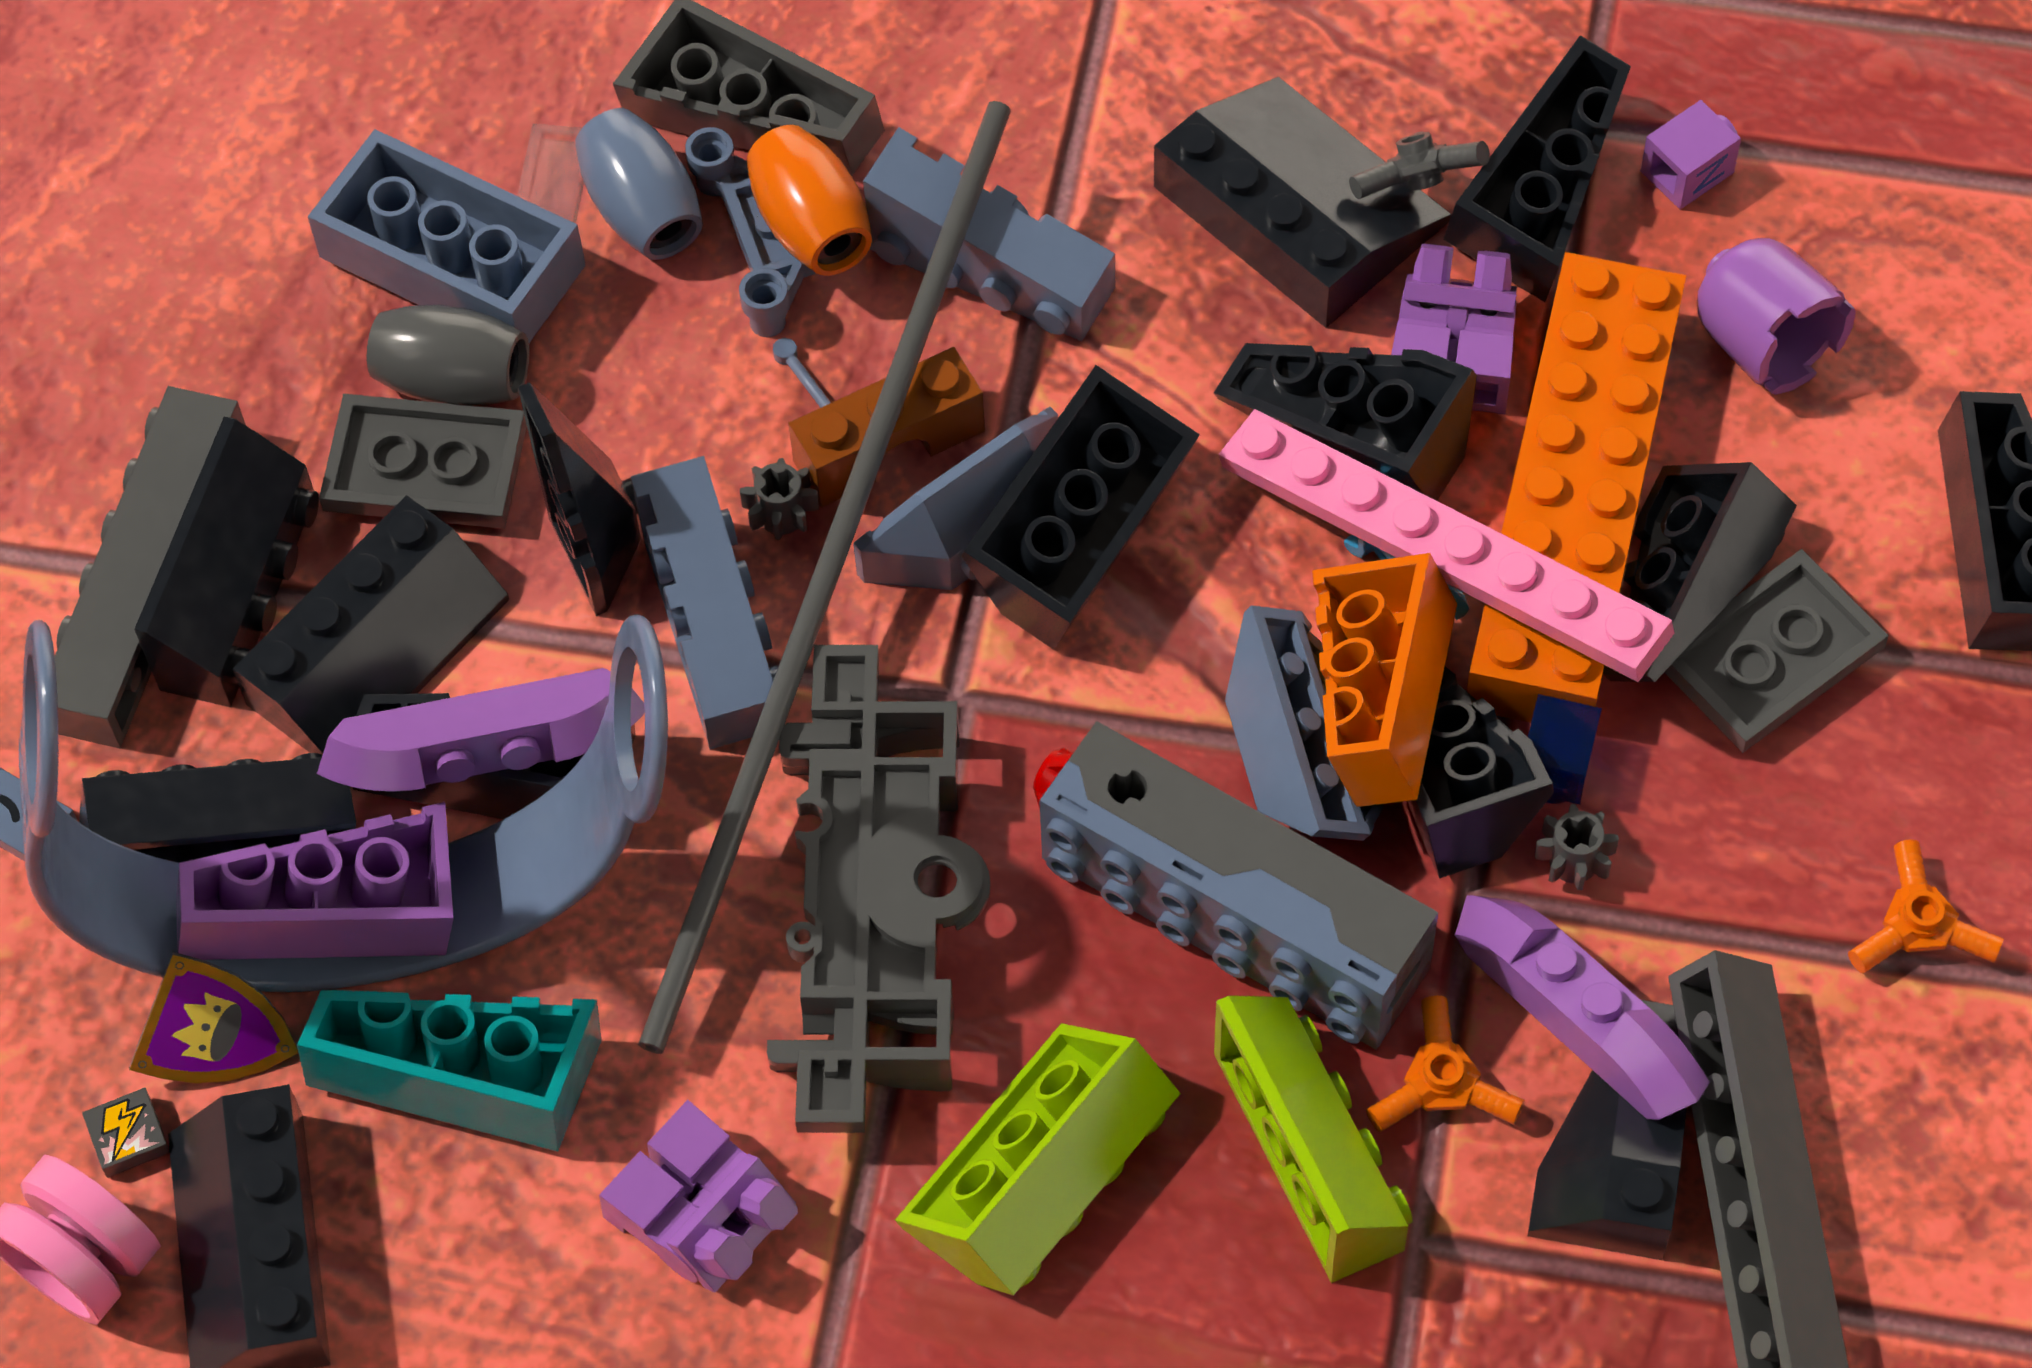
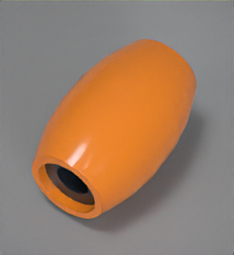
M783 125L762 135L748 152V174L751 190L760 214L775 238L794 258L819 275H836L855 266L868 253L872 244V235L866 205L857 184L843 162L825 143L800 126Z

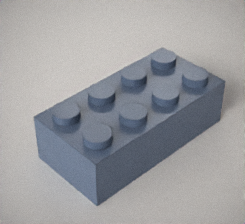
M376 129L373 130L308 215L320 258L417 305H444L465 308L493 316L524 332L529 343L586 266L578 224Z

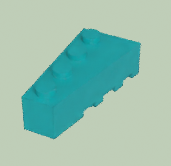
M321 990L298 1041L297 1048L306 1086L558 1152L600 1047L602 1037L597 999H573L572 1005L541 1004L540 997L512 996V1003L472 1002L471 995L445 994V1000L436 1001L410 1000L409 993Z

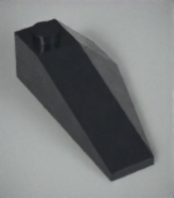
M1245 343L1213 393L1217 399L1247 415H1250L1256 409L1438 501L1465 458L1477 375L1471 368L1424 350L1403 349L1402 355L1373 354L1369 348L1350 347L1349 353L1316 352L1312 346Z
M529 382L519 386L518 390L548 517L595 615L598 616L608 612L641 541L636 516L638 511L631 477L621 481L612 460Z
M1752 462L1669 465L1662 467L1637 517L1634 534L1641 540L1638 559L1627 563L1624 581L1631 586L1629 599L1671 619L1675 634L1639 682H1656L1772 558L1777 546L1783 540L1785 529L1797 505ZM1606 665L1604 666L1603 675L1610 681L1637 682Z
M1446 666L1444 667L1418 799L1407 801L1439 879L1502 858L1554 793L1552 781L1532 740L1519 729L1514 732L1496 717L1495 708L1485 699L1480 698L1476 700L1457 683L1456 674Z
M1641 1000L1679 1038L1674 1006ZM1592 1070L1538 1168L1527 1236L1663 1260L1672 1231L1687 1107L1660 1120L1646 1119Z

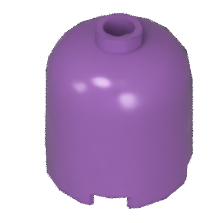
M1770 238L1746 240L1731 249L1719 252L1707 266L1706 275L1698 290L1696 303L1697 314L1708 334L1755 384L1764 386L1774 395L1792 391L1816 376L1817 372L1811 365L1822 356L1828 347L1835 353L1840 351L1853 328L1856 312L1854 307L1846 301L1843 292L1790 247Z

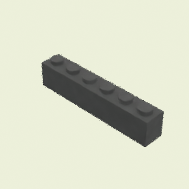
M168 386L160 406L153 407L149 412L145 424V442L138 458H132L126 467L123 478L124 492L116 510H110L104 519L101 531L102 544L94 563H87L81 574L78 602L72 616H65L58 629L55 666L59 735L121 749L152 673L134 631L223 417L237 419L246 425L238 401Z

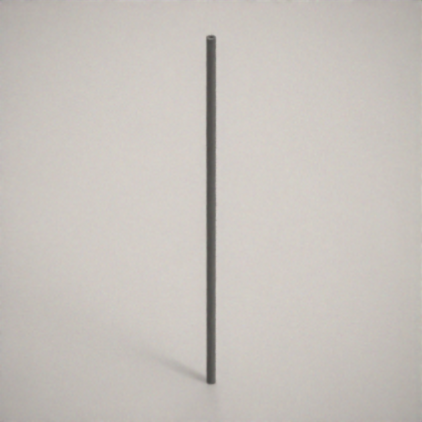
M991 101L987 105L638 1043L641 1048L649 1052L663 1054L1008 122L1011 109L1002 102Z

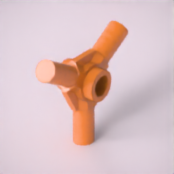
M1910 839L1896 843L1893 848L1901 889L1896 890L1882 924L1885 928L1848 952L1849 960L1855 969L1864 974L1900 949L1906 952L1943 950L1947 944L1995 963L2004 938L1957 920L1959 913L1935 886H1930L1927 883L1919 841Z
M1429 996L1422 999L1421 1007L1425 1045L1420 1046L1404 1077L1406 1085L1366 1109L1367 1116L1377 1131L1382 1132L1420 1107L1425 1109V1111L1465 1109L1468 1104L1496 1117H1500L1511 1124H1515L1525 1100L1480 1080L1481 1073L1459 1044L1452 1043L1448 999L1446 997Z

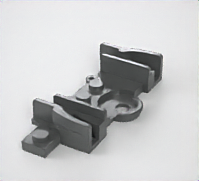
M814 645L812 723H787L784 725L779 738V752L783 772L788 775H809L808 790L796 800L798 814L800 816L816 815L822 819V824L814 831L795 832L797 848L806 855L804 913L805 919L808 922H797L786 933L790 957L797 962L804 963L801 966L800 987L803 1035H834V1040H767V1056L770 1069L775 1072H797L795 1114L797 1133H865L866 1082L909 1090H952L953 1075L950 1055L954 1019L951 979H936V924H942L943 928L955 926L957 931L968 926L982 913L990 895V875L987 865L980 854L971 846L956 838L939 835L940 811L958 810L957 748L960 746L957 701H878V645ZM943 749V757H889L917 750ZM932 865L949 867L957 877V883L953 891L943 897H931L924 894L918 886V878L925 868ZM803 940L809 941L806 944H799ZM870 1021L900 1031L937 1035L936 1047H869Z

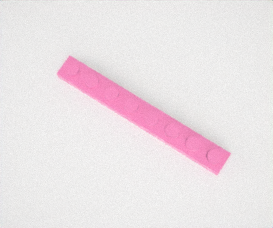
M1256 409L1253 410L1218 454L1224 469L1396 558L1431 553L1447 584L1637 682L1640 681L1675 634L1671 619Z

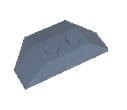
M1048 407L1038 415H1032L1016 423L912 495L887 515L874 531H868L853 543L857 575L864 583L953 590L967 579H977L961 555L1058 419V414L1051 407Z
M1251 605L1243 615L1225 702L1257 810L1313 837L1363 841L1372 833L1373 824L1379 817L1384 804L1356 807L1327 757L1322 698L1326 694L1325 678L1320 671L1319 653L1323 652L1322 642L1310 632L1312 625L1302 611Z

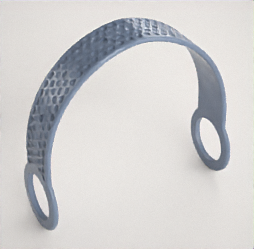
M635 614L629 616L622 624L617 635L612 657L609 702L592 744L576 766L553 788L520 811L485 829L448 843L453 923L446 955L219 959L205 961L238 974L261 992H310L360 986L427 972L478 956L530 933L576 904L613 867L629 840L634 824L645 823L651 819L660 801L667 760V691L660 645L649 620L642 615ZM35 620L28 628L25 643L23 712L18 743L25 868L31 891L46 916L63 933L78 944L115 963L163 978L172 952L178 953L176 893L179 863L143 854L108 840L76 821L57 803L58 699L55 656L49 626L42 620ZM636 660L638 661L642 678L645 707L644 754L639 778L636 772L631 738V690Z

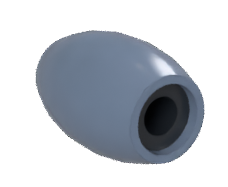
M625 108L605 111L587 122L579 131L575 140L577 159L589 196L604 220L622 240L649 259H665L687 248L701 232L702 217L696 191L689 174L671 145L654 127Z

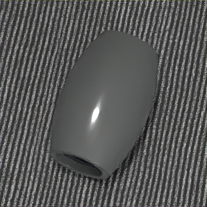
M414 305L379 313L372 324L367 344V368L373 379L403 395L428 402L485 406L515 400L519 397L518 387L525 384L529 367V342L524 332L493 316L471 309L444 305Z

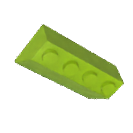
M1226 996L1216 1001L1214 1056L1330 1282L1333 1283L1405 1251L1408 1224L1413 1222L1409 1205L1398 1186L1395 1185L1388 1188L1378 1169V1166L1382 1165L1378 1146L1367 1128L1361 1130L1356 1128L1348 1112V1109L1352 1108L1348 1089L1337 1071L1329 1074L1326 1071L1318 1053L1322 1052L1321 1040L1311 1019L1307 1015L1298 1017L1288 997Z
M1061 1023L903 1209L895 1221L904 1231L977 1285L1014 1296L1021 1287L1027 1285L1036 1277L1041 1268V1262L1058 1241L1078 1226L1082 1220L1083 1211L1101 1189L1120 1175L1124 1168L1125 1160L1144 1137L1153 1133L1162 1124L1165 1112L1181 1093L1136 1038Z

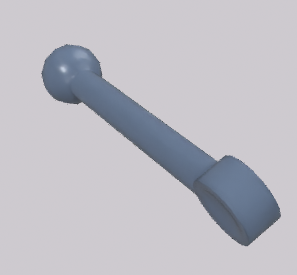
M789 338L777 340L773 345L775 361L782 365H788L820 408L830 404L831 401L797 358L796 343Z

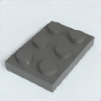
M343 394L319 496L322 510L326 512L385 517L407 495L445 523L506 529L527 428L524 411Z
M1800 549L1733 598L1664 673L1744 753L1884 649L1889 635L1827 573Z

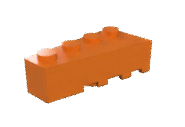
M1431 553L1312 570L1313 586L1319 598V606L1315 607L1316 624L1322 635L1323 652L1319 653L1320 671L1325 678L1326 694L1322 698L1327 757L1356 807L1417 800L1457 602Z

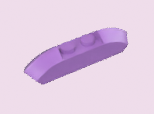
M605 668L344 718L328 737L317 774L334 782L360 789L408 791L426 788L425 785L443 781L448 783L460 782L474 775L504 769L521 770L539 762L549 760L559 762L581 756L586 753L592 744L608 705L611 671ZM633 688L631 690V726L645 713L644 702Z
M1474 895L1466 896L1455 933L1466 955L1646 1119L1660 1120L1699 1101L1710 1082L1686 1046L1655 1012L1548 918L1525 904L1506 899Z

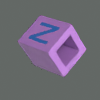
M1699 100L1646 137L1640 171L1681 210L1734 173L1741 137L1738 136L1735 127L1726 117L1716 115L1702 100Z

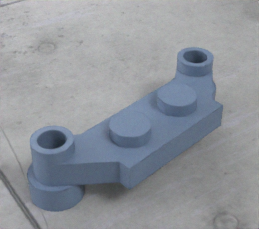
M714 127L699 129L690 135L685 145L688 168L695 175L697 187L703 194L720 196L724 201L750 272L740 282L739 294L742 310L749 317L751 329L762 337L776 336L782 332L786 325L787 312L803 278L814 275L815 272L794 258L773 235L760 214L753 196L747 161L734 155L733 142L728 133Z

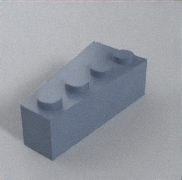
M704 456L631 476L643 541L709 749L752 738L779 665L769 668L764 651L772 649V643L763 613L752 614L748 598L754 597L755 592L745 560L736 562L732 546L738 545L730 512L728 508L720 510Z

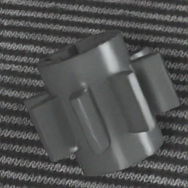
M779 458L777 463L769 464L762 469L754 466L752 468L754 487L740 488L742 508L749 510L750 528L754 531L763 527L768 532L773 533L776 540H780L783 535L792 533L797 529L803 532L807 531L805 511L819 510L818 491L810 488L809 469L806 467L796 471L790 465L785 464L784 458Z
M1570 804L1569 812L1564 814L1559 820L1549 815L1544 818L1542 833L1546 838L1537 841L1535 859L1549 860L1551 869L1548 880L1551 883L1561 879L1568 883H1574L1579 891L1583 890L1585 881L1594 874L1603 879L1608 878L1612 864L1608 856L1616 853L1619 837L1615 834H1604L1603 820L1605 814L1602 811L1593 815L1586 811H1579L1576 804Z

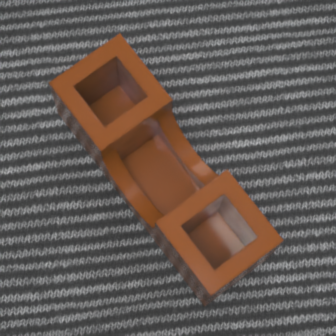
M951 347L918 363L885 454L904 442L920 439L929 455L933 456L985 432L983 392L955 347ZM886 378L788 422L793 462L798 470L806 467L809 469L810 488L818 491L821 508L842 498Z

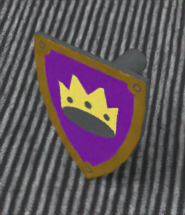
M172 952L129 1070L161 1079L188 1083L231 1081L265 1071L297 1054L298 1048L283 1016L260 990L232 971L205 960Z

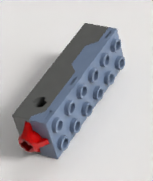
M1098 721L1092 726L1075 752L1067 748L1053 750L1041 764L1033 782V789L1040 809L1042 859L1045 860L1047 866L1056 875L1073 883L1080 880L1100 891L1103 899L1116 910L1125 914L1136 912L1154 922L1158 930L1170 941L1181 946L1192 944L1210 954L1213 961L1226 973L1237 978L1250 977L1267 987L1273 997H1288L1295 1011H1300L1304 1008L1325 1020L1327 1027L1341 1039L1355 1044L1361 1041L1375 1050L1378 1049L1431 968L1439 912Z

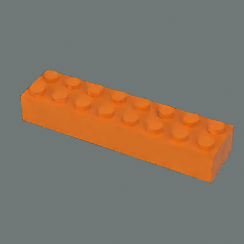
M1565 252L1501 534L1620 593L1687 275ZM1485 604L1469 671L1467 692L1476 700L1480 698L1485 699L1495 708L1496 716L1590 735L1605 665Z

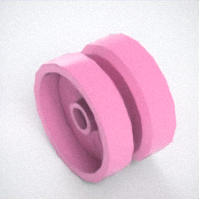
M44 1155L20 1184L23 1196L32 1209L14 1203H4L0 1207V1259L25 1281L60 1307L85 1322L97 1325L121 1296L118 1283L110 1271L123 1276L136 1277L161 1245L150 1229L130 1209L101 1185L64 1161L53 1156Z

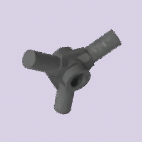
M1417 132L1396 142L1398 150L1396 157L1388 159L1384 164L1373 167L1370 170L1351 176L1349 178V185L1357 199H1362L1385 188L1407 182L1408 188L1411 191L1422 190L1441 183L1444 180L1442 173L1447 170L1486 165L1489 162L1490 152L1484 141L1448 146L1446 144L1437 145V143H1433L1430 132Z

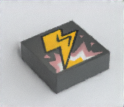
M146 1088L82 1112L101 1168L107 1178L170 1153Z

